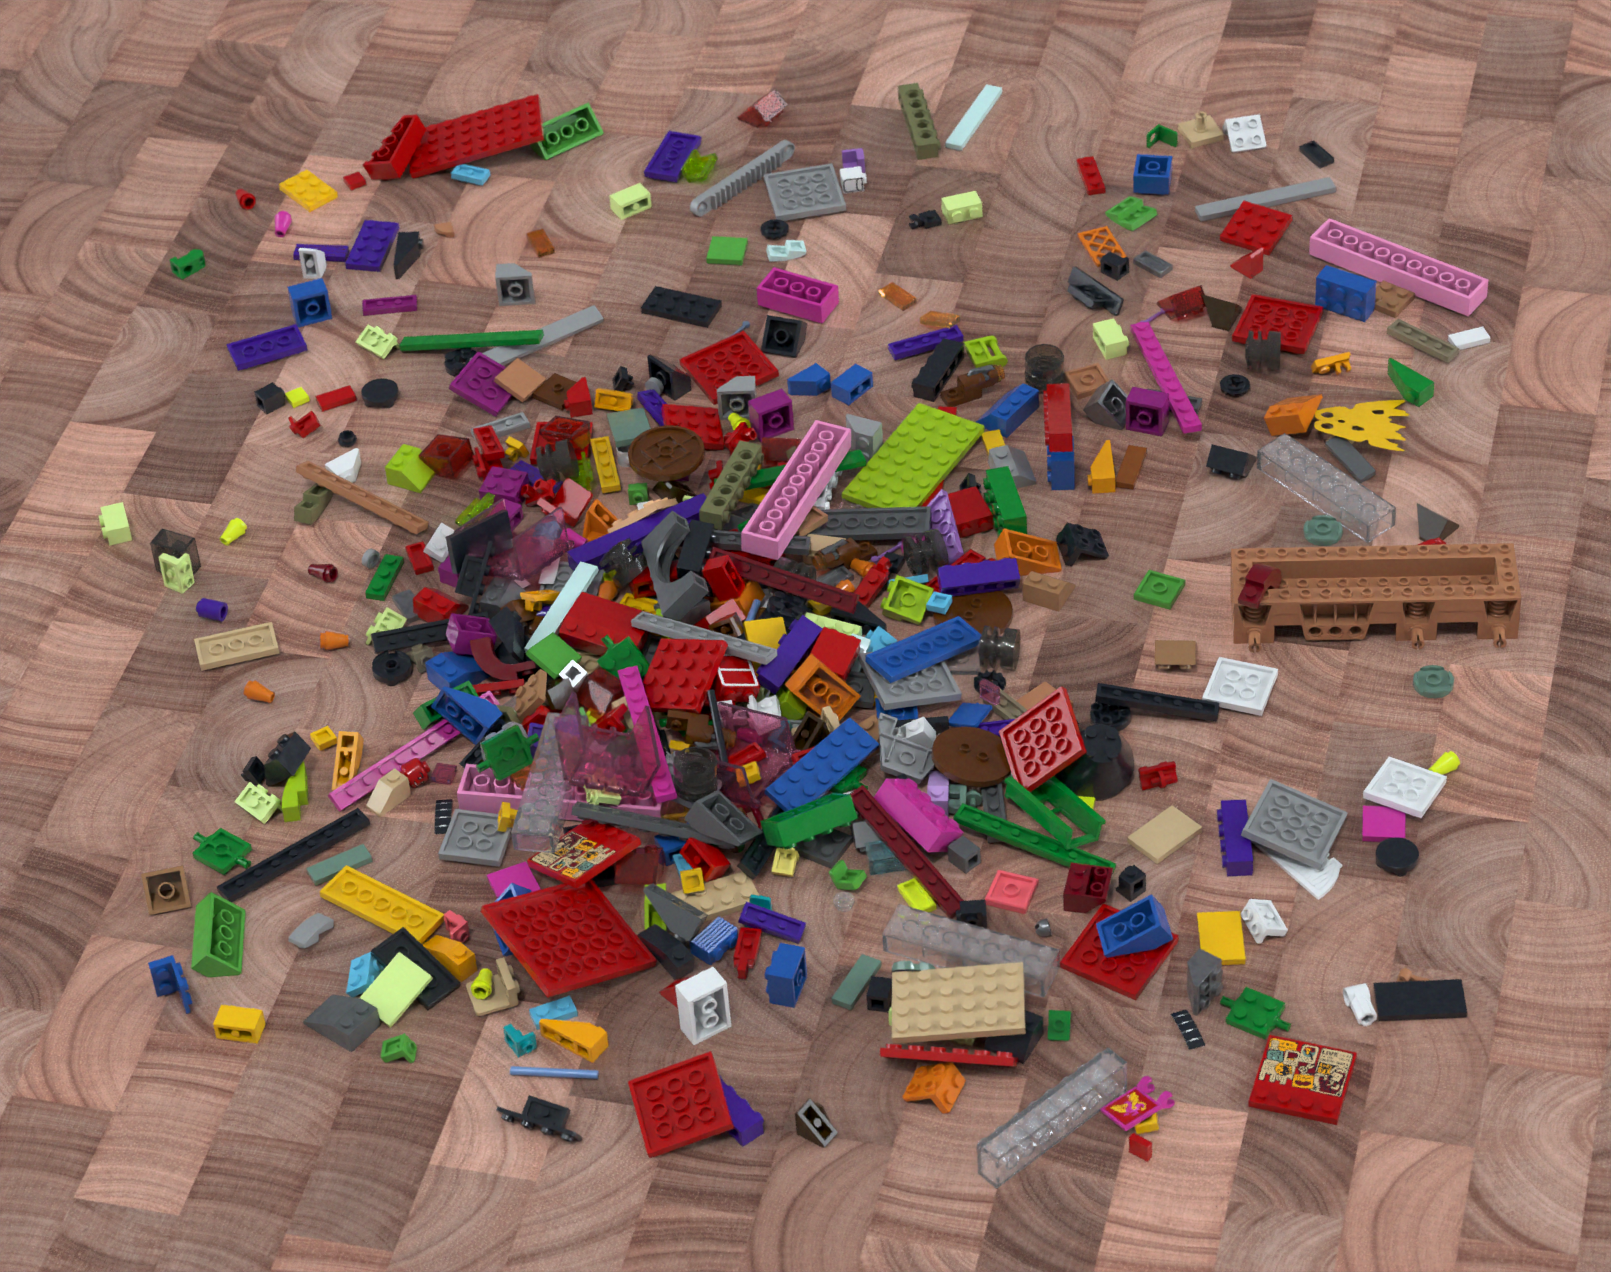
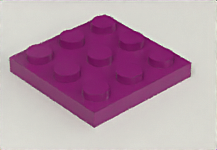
M479 351L449 385V390L495 417L513 397L512 394L494 382L495 377L506 367Z

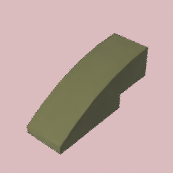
M317 483L303 493V501L294 507V521L313 524L323 513L334 493L326 487H321Z

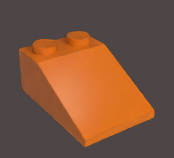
M1322 394L1286 398L1269 406L1264 420L1271 436L1306 433L1323 398Z
M1003 529L994 543L996 559L1016 558L1020 576L1029 575L1031 571L1045 574L1062 570L1056 541Z
M744 578L743 581L746 587L740 598H736L734 601L747 618L753 601L758 599L761 602L765 593L758 582ZM713 594V597L704 596V599L710 602L711 612L729 601L720 602L715 594Z
M812 654L809 655L785 684L793 694L819 715H821L823 707L830 706L833 713L837 714L839 721L861 697L859 693Z

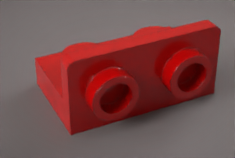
M478 447L474 448L475 455H472L473 464L478 466L476 467L477 476L482 478L484 482L492 466L503 468L500 459L486 461L484 455L480 454Z
M624 703L598 718L586 730L598 746L626 729L621 722L625 718L623 714L628 710Z

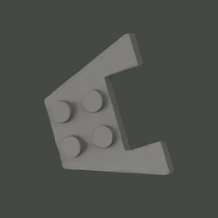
M880 712L878 729L881 771L895 776L905 774L908 779L920 784L936 767L931 757L932 749L892 735L898 718Z

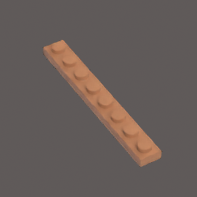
M310 461L296 466V473L302 475L303 478L310 479L321 487H326L334 494L341 495L347 498L348 501L361 505L364 509L378 514L381 518L392 521L397 526H402L410 533L418 534L428 529V521Z

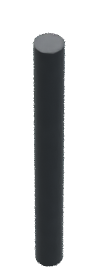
M712 689L707 691L720 765L721 767H727L729 762L715 690Z

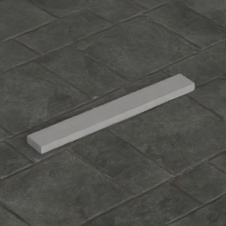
M1327 177L1195 206V212L1200 221H1206L1235 214L1243 200L1264 207H1270L1335 193L1336 186L1331 178Z
M595 305L537 329L544 332L540 344L498 346L482 354L501 365H505L517 358L524 357L600 324L604 318Z
M644 611L631 620L632 627L674 639L725 640L728 643L725 651L726 654L765 665L777 656V649Z

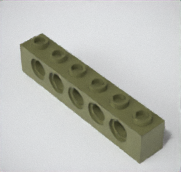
M918 83L898 85V100L917 159L938 157V150H941L940 140L937 139V131L934 129L930 110L927 109V100L924 99L923 89H920Z
M739 441L699 510L700 521L714 524V529L722 530L725 524L729 523L731 513L736 510L739 499L743 498L745 489L750 486L751 478L756 475L759 464L763 463L764 453H762V445Z

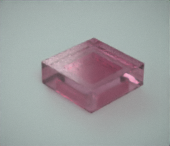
M983 679L980 681V698L996 706L1000 703V687Z
M437 763L431 775V782L451 785L457 773V766Z

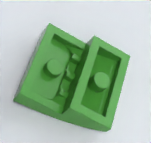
M1129 196L1105 212L1106 216L1113 222L1131 231H1134L1158 215L1156 208L1144 206L1142 199Z

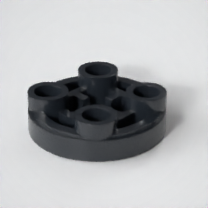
M380 378L366 383L361 390L365 406L368 408H391L399 396L398 385L394 381Z
M1096 702L1091 705L1090 721L1116 728L1117 731H1121L1131 722V710L1129 707Z
M1393 837L1385 839L1376 848V865L1388 872L1395 873L1399 877L1405 876L1408 871L1417 865L1419 860L1417 846L1405 838Z

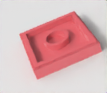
M998 870L984 899L986 905L1026 914L1038 887L1039 879Z

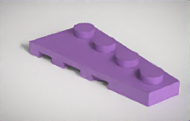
M941 489L927 505L931 506L929 538L945 564L951 565L964 552L948 494Z

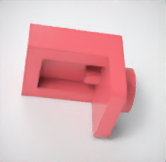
M451 910L444 914L445 926L450 931V938L461 943L465 942L470 936L468 922L461 915L455 914Z

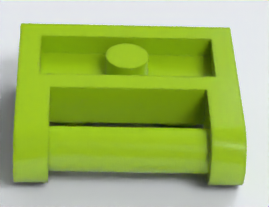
M987 336L964 342V348L975 368L990 364L1002 367L1008 363L1006 356L1002 354L997 345L998 341L995 336ZM986 346L992 349L995 356H991Z

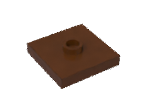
M554 373L532 393L533 399L563 411L565 409L564 400H567L566 392L577 382Z

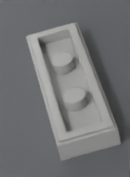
M521 412L474 427L492 425L497 437L500 438L530 428V422L525 414ZM471 428V434H472V436L474 437V439H475V441H476V438H475L474 432H473V428Z

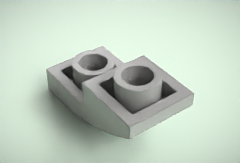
M316 913L299 925L289 936L288 941L299 948H308L310 945L319 942V934L334 927V919Z

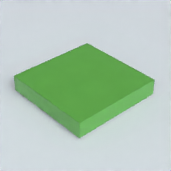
M712 236L706 258L707 263L742 265L748 245V238Z
M1148 570L1134 593V600L1171 610L1185 587L1186 580Z
M554 632L529 648L526 652V655L554 679L560 676L559 674L572 660L579 663L582 659L580 654Z

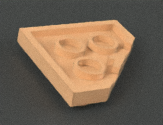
M668 497L662 500L649 501L643 505L644 508L628 513L627 519L622 520L621 518L613 522V527L607 531L608 533L616 531L674 506L678 502L676 498L668 499Z

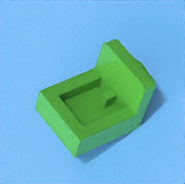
M839 860L829 871V875L837 889L856 890L867 878L864 870L848 869L844 860Z

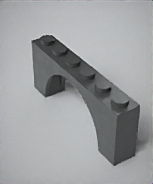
M671 511L641 543L658 598L657 601L661 608V614L665 618L680 621L709 590L705 579L692 571L679 580L670 582L669 574L672 559L680 543L690 532L687 519Z

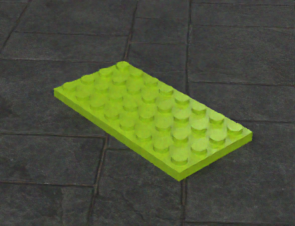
M918 403L868 461L866 466L862 468L841 493L842 499L866 508L921 507L985 431L984 425Z

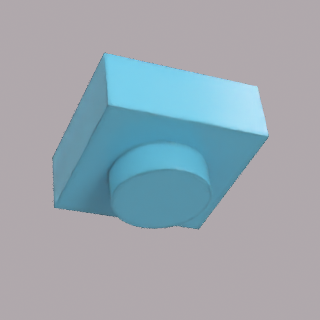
M933 592L926 604L927 610L946 614L953 602L952 595Z

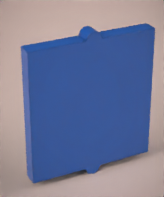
M962 703L949 718V726L977 728L992 710V705Z

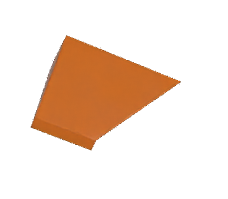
M598 499L593 501L586 512L582 537L588 539V542L609 534L607 530L613 527V522L618 520Z

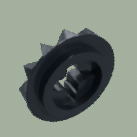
M768 220L760 227L761 235L765 236L766 239H781V237H786V234L789 232V226L783 220Z
M1231 374L1221 379L1220 388L1222 392H1225V395L1231 394L1232 397L1234 395L1241 397L1242 394H1247V391L1250 389V381L1245 376Z
M986 669L985 673L979 672L978 676L974 677L973 685L977 692L985 695L997 687L1004 690L1006 679L1002 673H996L995 670L989 672Z

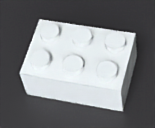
M714 967L675 985L680 1029L693 1045L731 1027L727 983Z

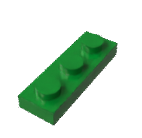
M384 555L365 592L366 599L385 601L404 564L402 556Z

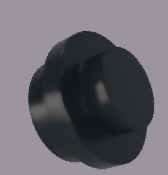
M350 430L342 431L339 434L338 443L343 447H351L357 442L356 435Z

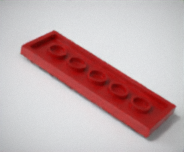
M886 1044V1048H880V1057L1017 1067V1058L1012 1057L1010 1052H997V1056H990V1051L975 1050V1054H968L966 1049L953 1048L952 1053H948L946 1048L930 1047V1051H924V1046L908 1045V1050L902 1049V1045Z

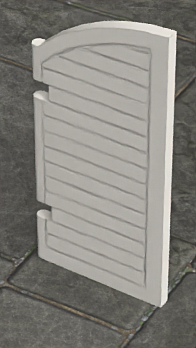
M1251 840L1257 848L1318 900L1325 896L1334 886L1339 876L1340 868L1343 866L1334 857L1329 860L1327 857L1330 854L1328 853L1320 870Z

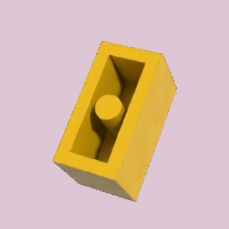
M221 1005L213 1023L216 1038L258 1044L265 1027L263 1010Z

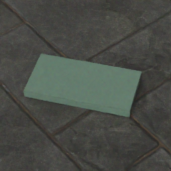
M644 408L607 413V420L616 448L630 446L638 435L651 429Z

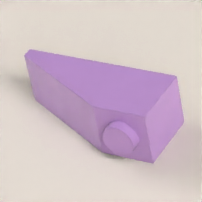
M931 771L927 794L935 805L944 809L945 815L948 817L950 779L940 771Z

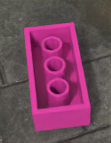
M773 267L757 287L758 305L823 324L839 303L838 285Z
M886 779L874 796L878 803L927 852H948L947 846L959 839L964 833L959 828V824L953 819H949L945 815L944 809L935 805L928 794L921 792L917 788V783L913 780Z

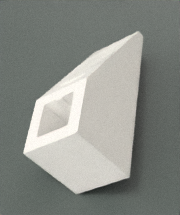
M925 717L894 728L892 734L928 748H932L936 739V731Z

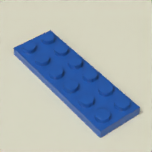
M957 616L867 654L865 662L892 683L983 644L984 636L961 617Z
M849 717L768 786L764 793L784 812L821 798L877 750L879 743Z

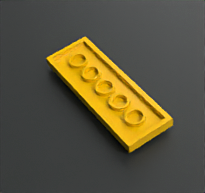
M347 865L319 891L321 898L392 934L404 927L421 944L444 922L443 913Z

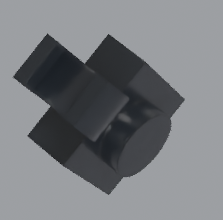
M929 210L919 213V215L912 214L909 216V219L913 222L909 223L911 229H917L922 226L928 229L942 225V219L936 210Z
M886 552L884 557L890 559L892 564L888 570L890 572L889 578L891 573L898 574L905 563V556Z

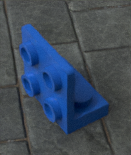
M173 955L149 962L148 965L157 997L178 991L186 1014L191 1013L189 1005L192 1004L189 991L185 992L189 990L186 978L180 976L184 975L180 962L176 963Z

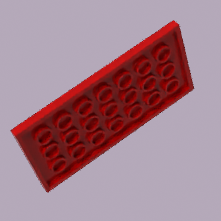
M530 95L526 98L513 100L506 104L496 105L489 109L479 110L472 114L462 115L452 120H446L425 127L427 130L409 161L410 175L414 179L543 141L544 132L539 95Z

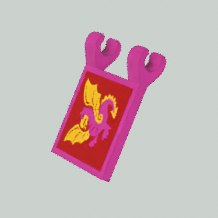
M1144 1076L1136 1087L1100 1108V1110L1119 1127L1127 1131L1157 1111L1173 1107L1175 1102L1169 1099L1172 1097V1093L1169 1091H1164L1157 1101L1146 1093H1151L1155 1090V1086L1150 1083L1153 1081L1151 1077Z

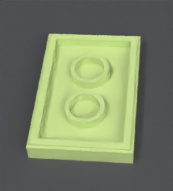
M398 952L362 994L360 999L378 1008L380 1020L391 1028L433 978Z

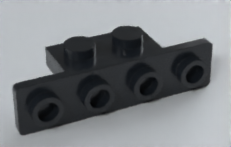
M1073 267L1068 279V283L1071 285H1069L1067 290L1073 295V298L1085 303V306L1089 309L1105 308L1112 314L1119 315L1124 299L1078 267Z
M490 540L484 560L469 555L464 557L455 593L473 598L468 615L476 614L479 610L478 596L483 595L485 584H482L484 576L488 577L491 567L488 565L490 557H494L496 547L493 546L494 542Z
M530 1095L522 1114L497 1106L496 1111L502 1115L501 1119L513 1123L514 1120L521 1122L520 1125L526 1128L533 1129L535 1126L541 1128L540 1132L553 1136L556 1133L561 1135L560 1138L573 1143V1140L581 1142L582 1137L578 1133L564 1128L571 1112L567 1107Z

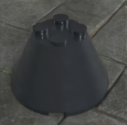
M1094 722L1078 724L1087 753L1055 774V777L1077 796L1094 797L1095 801L1112 798L1128 785L1133 775L1134 757L1131 747L1114 727Z

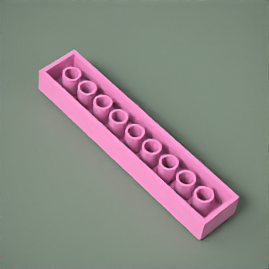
M1330 218L1310 237V255L1376 281H1386L1414 292L1417 297L1468 317L1487 298L1488 279Z
M815 420L741 532L742 551L775 560L780 558L851 448V429Z
M466 764L457 791L459 809L498 814L502 802L510 803V808L520 811V816L583 821L578 819L577 816L571 815L572 807L577 801L589 803L586 800L585 789L582 787L583 777L587 774L521 769L503 780L497 781L490 768L479 773L475 764ZM614 776L621 796L619 805L599 803L600 806L665 819L669 801L656 802L654 793L647 791V784L650 779Z

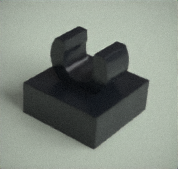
M620 366L612 379L615 391L622 392L624 387L631 390L634 386V383L631 382L633 376L628 375L626 367Z
M968 473L959 485V489L964 490L976 486L979 490L981 484L976 482L975 475Z
M257 756L251 757L241 776L245 781L250 780L256 786L261 784L265 777V767Z

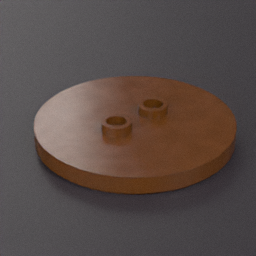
M673 425L659 426L641 433L632 441L628 449L629 464L633 471L639 476L653 481H673L684 478L700 467L705 456L704 444L698 434L690 429Z
M1002 591L952 596L953 602L946 614L933 612L935 626L959 616L984 636V642L1004 633L1010 626L1013 618L1011 601Z
M955 727L939 734L933 743L931 757L934 765L944 776L959 784L972 787H988L1003 782L1011 774L1001 738L987 730L975 727Z

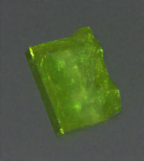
M693 149L681 168L688 183L706 180L710 171L714 168L718 157L715 153L700 156L697 149Z
M581 452L582 460L563 463L565 478H570L585 489L591 490L590 482H594L592 470L588 471L591 469L590 458H586L585 452Z
M488 492L481 500L475 498L456 518L455 524L465 528L482 520L492 510L495 496Z

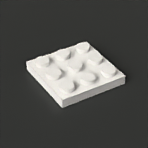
M1219 657L1202 700L1219 702V707L1262 716L1278 676V669Z
M1388 757L1364 790L1363 798L1422 818L1446 784L1447 776Z

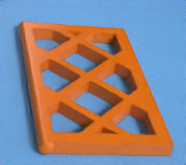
M1108 226L1078 233V238L1097 267L1101 266L1097 257L1106 255L1101 253L1103 249L1110 250L1112 253L1118 252L1122 258L1127 257ZM1106 231L1108 236H1104L1099 233ZM1091 236L1092 238L1089 241L1085 240L1084 237ZM1098 238L1104 240V242L1100 244L1094 242V240ZM1108 241L1113 242L1115 247L1108 246L1106 244L1108 243ZM1090 246L1098 247L1099 249L1097 252L1092 251Z

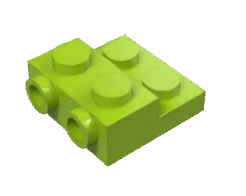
M897 575L895 581L891 580L887 588V592H890L888 598L884 597L880 606L883 609L882 615L897 621L904 619L920 625L927 609L926 604L934 589Z

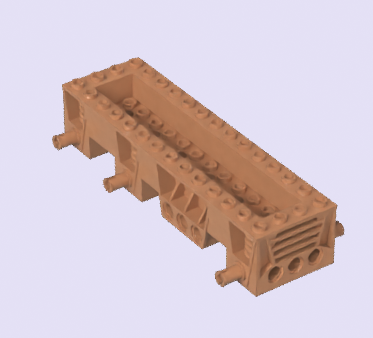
M1514 543L1231 549L1230 596L1233 643L1249 644V651L1253 653L1254 646L1256 647V652H1259L1262 648L1261 643H1274V627L1281 625H1302L1305 640L1364 639L1369 624L1394 623L1395 640L1412 641V648L1416 650L1417 643L1420 650L1425 646L1424 640H1436L1437 623L1476 622L1477 639H1493V644L1496 648H1499L1498 642H1500V646L1503 648L1507 644L1506 639H1518L1521 591ZM1261 563L1280 569L1282 582L1279 588L1267 589L1257 609L1238 604V597L1245 585L1246 575L1254 564Z

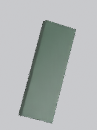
M364 844L312 865L306 868L315 886L333 879L346 865L357 869L373 862Z
M862 954L833 995L832 1003L852 1010L870 984L871 976H875L882 966L881 961Z

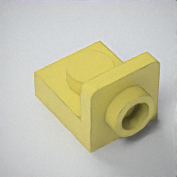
M776 848L772 874L793 877L796 861H799L800 858L798 852L794 848Z

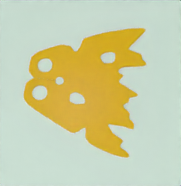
M1405 400L1365 402L1355 404L1353 409L1337 406L1317 410L1315 418L1319 420L1314 423V427L1321 432L1352 441L1362 442L1368 440V443L1375 447L1404 451V449L1397 447L1398 444L1389 442L1386 439L1405 441L1406 439L1395 431L1406 427L1391 423L1392 419L1388 417L1409 416L1410 414L1403 410L1394 409L1406 402ZM1383 410L1384 413L1374 414L1372 411ZM1324 412L1332 413L1334 416L1326 418L1323 417L1321 414ZM1329 423L1333 425V428L1325 429L1321 425ZM1358 426L1362 427L1364 430H1352V427Z

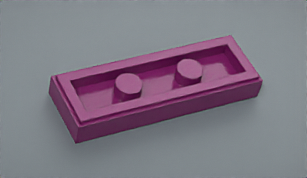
M407 295L362 300L363 316L417 311V296Z

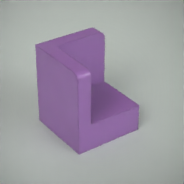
M863 148L842 150L843 169L861 166L862 173H865Z

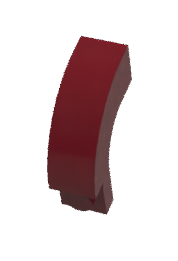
M1261 563L1254 564L1245 577V585L1238 597V604L1257 609L1267 589L1279 588L1282 582L1280 569Z
M491 637L470 640L472 654L477 664L483 671L498 680L520 679V673H522V676L534 674L535 670H539L538 665L533 660L517 664L502 663L495 654Z

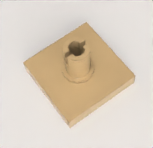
M1201 111L1200 117L1197 112L1195 114L1196 119L1178 123L1179 132L1191 148L1224 140V134L1212 117L1210 115L1207 116L1205 112Z

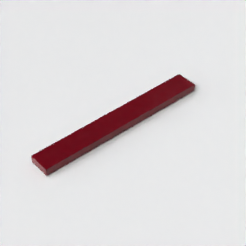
M713 547L710 559L729 555L738 573L743 578L852 614L855 612L860 597L858 594Z
M864 785L851 792L850 795L857 813L950 919L956 916V910H960V901H964Z

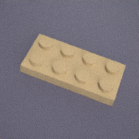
M272 622L194 639L201 671L279 654Z
M743 871L704 883L705 890L684 894L683 890L671 893L708 914L705 922L716 919L718 916L722 917L742 911L745 903H750L749 898L751 894L759 895L751 878Z

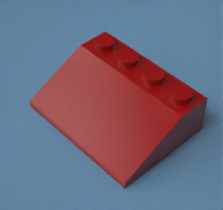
M582 592L565 616L559 630V637L571 647L603 656L608 648L601 639L607 634L614 644L623 641L629 636L641 652L650 632L632 627L631 620L640 614L642 610Z

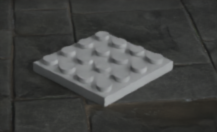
M833 164L763 175L776 219L787 221L846 211V204Z
M872 652L859 653L858 660L884 710L961 700L962 693L944 661L890 683L865 662L866 655Z
M1270 779L1241 836L1320 870L1348 812Z

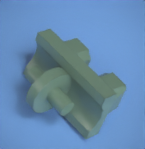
M949 784V798H960L948 799L949 813H956L962 803L974 808L982 803V795L976 792L975 789L968 792L966 785Z

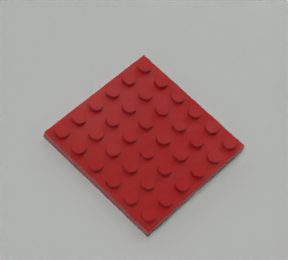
M592 879L577 889L564 883L485 904L481 908L483 916L547 997L655 967L657 962L655 957Z

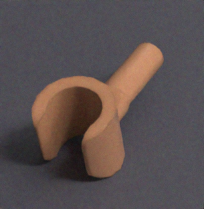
M1404 968L1398 974L1397 982L1409 980L1427 981L1429 979L1412 975L1409 969Z

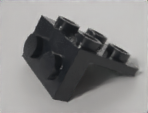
M1067 522L1056 537V542L1065 565L1072 567L1081 553L1107 559L1109 556L1101 534L1096 529H1089L1079 524Z

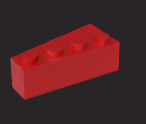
M418 115L402 116L391 130L392 134L383 139L380 149L378 151L374 150L371 154V160L364 162L363 167L372 180L397 179L402 176L427 130Z

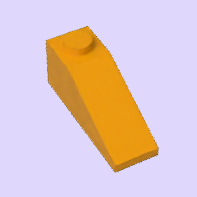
M1110 440L1105 441L1090 467L1091 474L1087 475V484L1091 486L1092 494L1115 492V472Z
M339 731L332 791L357 776L364 742L359 732Z
M435 935L422 944L460 982H463L478 971L475 953L461 942Z
M541 1019L539 1021L541 1036L591 1063L609 1046L607 1032L602 1027H597L591 1023Z

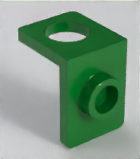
M1158 124L1147 133L1146 147L1150 148L1158 141L1176 147L1178 145V133ZM1155 133L1154 139L1151 141V137Z
M1049 1010L1048 1040H1070L1072 1011Z

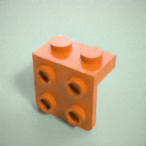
M953 1062L920 1066L916 1069L902 1098L905 1102L931 1098L942 1114L950 1113L966 1080Z

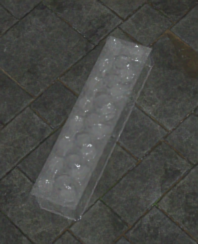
M1282 434L1257 450V468L1325 515L1336 518V521H1340L1343 527L1365 542L1369 543L1395 525V506L1287 434Z
M547 713L511 831L514 850L555 853L590 735L588 716Z
M901 904L897 906L882 933L883 951L940 968L1023 962L1024 992L1043 998L1060 968L1059 949Z
M1107 1047L1102 1052L1097 1053L1089 1062L1082 1064L1070 1076L1063 1078L1054 1088L1048 1089L1039 1099L1032 1101L1023 1111L1016 1113L1004 1125L998 1126L989 1136L982 1138L977 1144L978 1174L993 1187L999 1188L1101 1111L1100 1108L1127 1092V1062Z

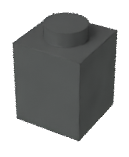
M961 836L947 846L948 861L965 874L981 863L980 848L966 837Z

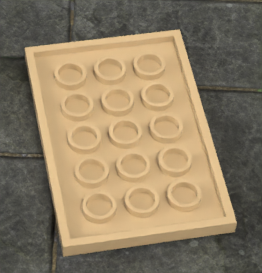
M1023 962L892 972L893 1044L1026 1034Z

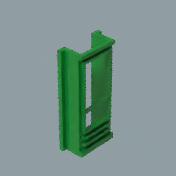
M1012 776L1005 778L1004 782L1007 784L1005 797L1007 799L1011 798L1063 844L1065 850L1099 840L1101 827L1105 824L1106 820L1055 776L1031 792ZM1048 801L1055 808L1050 810L1043 803ZM1061 812L1086 835L1071 839L1073 830L1054 813Z

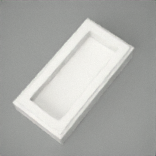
M1484 327L1450 334L1448 335V341L1450 344L1458 347L1459 350L1490 343V336Z

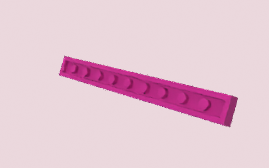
M1149 322L1131 324L1130 331L1161 391L1169 394V407L1183 434L1202 431V424Z
M633 666L618 670L619 679L656 802L661 803L677 799L676 790L638 667Z
M490 690L480 696V698L486 699L492 704L500 705ZM444 719L329 793L328 797L337 810L341 812L372 792L379 779L394 768L401 772V766L414 758L423 759L460 735L461 732Z

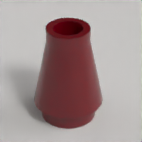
M310 564L308 568L309 575L315 576L326 583L335 581L338 576V570L333 564Z

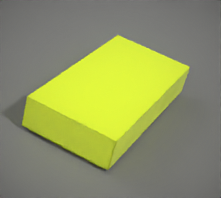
M915 878L897 885L899 893L917 917L936 910V903Z

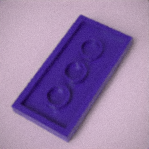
M668 131L644 170V177L678 182L702 142L701 136Z
M364 220L346 260V269L380 272L398 233L399 223Z
M296 324L227 344L228 352L238 371L308 350L307 344Z

